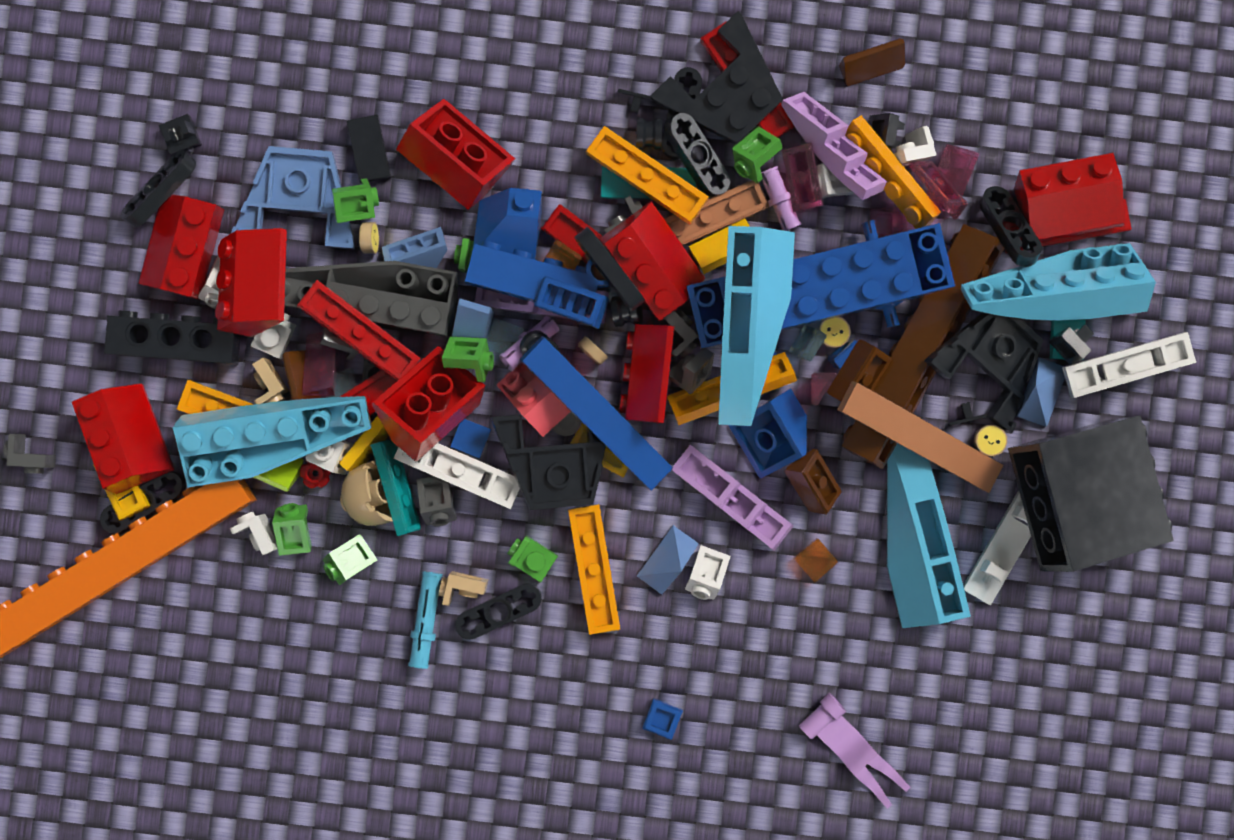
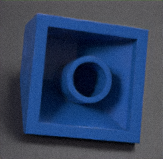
M508 188L480 200L473 248L474 244L482 245L483 241H489L501 245L500 251L513 254L514 249L532 253L531 259L536 260L542 213V191Z
M791 388L757 407L751 426L728 425L760 479L806 455L807 415Z

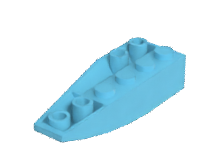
M728 227L719 425H752L791 300L795 232L764 227Z
M1127 243L1070 250L1038 260L1029 267L1019 266L962 284L961 291L970 308L975 311L1030 320H1081L1148 312L1156 281L1131 244Z
M356 396L278 401L186 414L180 416L173 427L187 487H195L252 478L367 431L372 426L366 397Z
M897 443L887 461V569L902 628L937 625L971 617L951 535L930 462Z

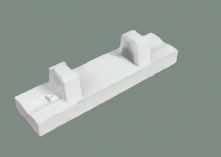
M1183 332L1065 366L1062 369L1070 398H1076L1196 363L1189 334L1188 332ZM1099 365H1102L1105 379L1099 376L1097 370Z
M439 443L417 462L399 447L393 458L509 509L512 508L520 490L515 476ZM486 472L484 481H483V483L481 484V486L479 487L480 482H481V480H482V478H483V475H484V473Z
M1019 491L963 585L964 591L990 606L1031 537L1029 526L1015 519L1018 518L1027 523Z

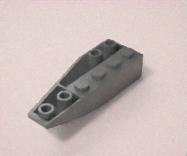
M399 261L286 268L284 306L299 309L297 307L298 303L315 281L318 280L375 324L452 337L458 306L457 272Z

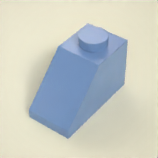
M459 299L452 337L488 339L495 312L490 307Z

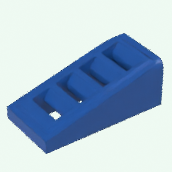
M545 275L534 306L599 329L609 298ZM553 287H559L553 305L548 304ZM567 290L571 293L564 310L560 307ZM579 295L584 296L578 314L573 313ZM591 300H595L596 302L593 311L591 313L590 318L586 317V314L589 309Z

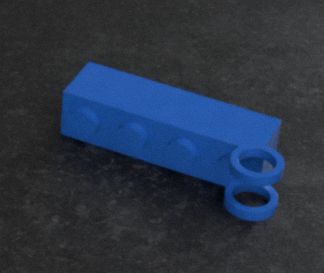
M483 241L482 245L474 244L465 278V284L531 302H536L545 275L595 293L597 288L609 286L606 280L600 281L593 277L591 273L593 263L590 259L586 267L576 266L575 270L564 268V262L545 257L544 262L531 259L533 254L523 250L514 249L513 254L500 251L501 245L489 241ZM553 287L548 304L553 305L559 287ZM566 290L560 307L564 310L571 293L570 291ZM579 295L573 313L578 314L584 296ZM591 300L586 314L587 317L591 314L594 300Z

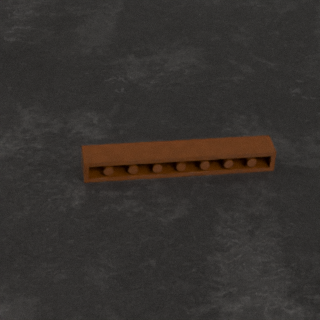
M963 224L961 230L953 235L950 241V250L947 254L955 287L920 297V304L914 315L912 314L908 317L901 339L892 346L889 352V357L892 358V361L873 392L914 414L936 374V371L924 361L936 349L959 332L971 310L961 291V285L991 274L1004 250L997 237L966 224ZM855 420L854 424L850 425L845 431L842 447L851 454L883 470L897 443Z

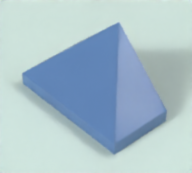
M441 227L382 247L384 261H399L432 268L438 267L448 250Z
M1038 357L1032 377L1029 379L1024 393L1025 399L1022 408L1019 407L1016 417L1047 427L1065 379L1062 369L1064 366Z
M673 525L637 574V577L660 594H663L682 572L699 543Z

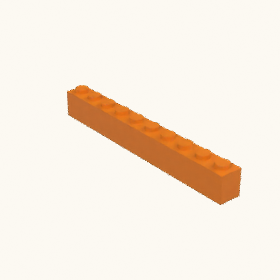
M245 479L208 484L202 487H189L182 492L184 498L176 503L172 500L163 503L155 509L157 512L155 516L148 520L144 516L128 525L130 531L120 537L116 533L101 542L103 548L95 553L92 550L82 553L74 559L76 562L74 566L67 570L63 566L47 575L49 581L40 587L37 583L27 587L20 592L22 598L14 603L11 600H7L0 604V659L257 501Z

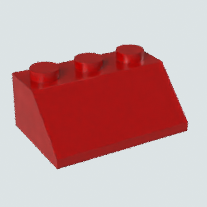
M442 99L410 123L396 148L408 161L413 163L468 210L485 197L516 159L445 99Z
M1114 153L1019 170L1014 192L1021 212L1040 242L1124 226L1123 183Z
M172 194L158 208L138 284L201 300L198 298V295L206 281L224 209L216 204Z
M652 201L600 238L608 252L642 294L646 305L659 321L689 299L688 285L700 283L706 279Z
M287 229L236 230L221 239L218 246L220 271L216 280L217 287L219 288V298L215 309V316L218 319L217 330L253 337L284 321Z
M635 324V331H628L626 350H632L631 363H625L623 381L629 382L628 395L621 394L619 412L626 413V420L664 423L674 326Z
M439 346L372 403L392 442L415 462L423 457L480 405L486 386L482 382H478L477 378L467 369L444 368L442 362L444 350Z
M142 383L100 389L72 401L103 489L117 495L175 470Z

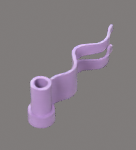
M828 693L820 701L821 705L799 727L810 739L817 735L843 761L853 775L865 784L888 809L892 806V803L866 768L867 764L888 776L906 792L911 787L842 716L846 712L845 708L833 695Z

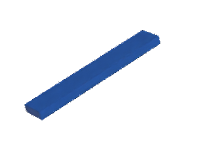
M542 336L520 358V361L648 489L652 491L673 469L545 337Z

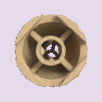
M376 462L364 463L350 471L345 477L341 489L340 503L344 511L359 524L367 526L383 525L392 522Z

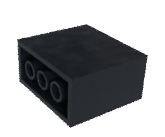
M1140 415L1106 420L1008 448L1040 571L1074 572L1174 541L1171 532L1172 523L1167 516L1163 502L1164 493L1158 483L1155 472V460L1150 453L1146 438L1147 430L1142 423Z

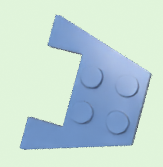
M268 146L254 178V185L247 201H244L240 210V217L236 226H233L231 233L236 230L262 229L264 209L327 214L325 246L355 250V241L350 221L337 223L335 219L331 189L341 188V183L333 152Z

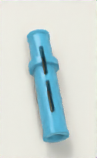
M422 571L415 629L411 630L410 637L413 638L410 662L408 663L410 667L429 668L431 643L436 638L433 630L443 574Z

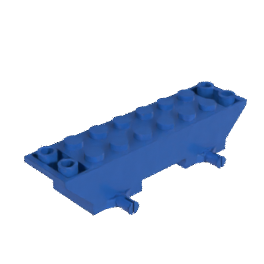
M875 220L869 221V226L868 222L862 223L865 242L793 259L791 300L781 331L870 309L883 310L887 328L893 327L890 314L894 326L900 325L895 308L900 303L955 287L940 223L878 238ZM726 276L687 286L702 349L722 345Z

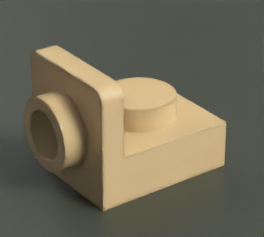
M261 358L252 365L257 371L253 374L254 378L263 390L266 388L269 390V392L254 400V403L262 404L284 401L285 399L282 395L287 393L289 389L271 361L267 358Z
M452 571L449 573L448 578L443 577L441 581L439 596L444 597L442 605L449 606L451 604L454 589H459V595L477 598L478 594L484 595L489 579Z

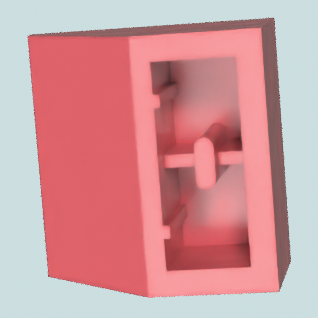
M522 362L515 370L507 373L496 384L542 437L571 412Z

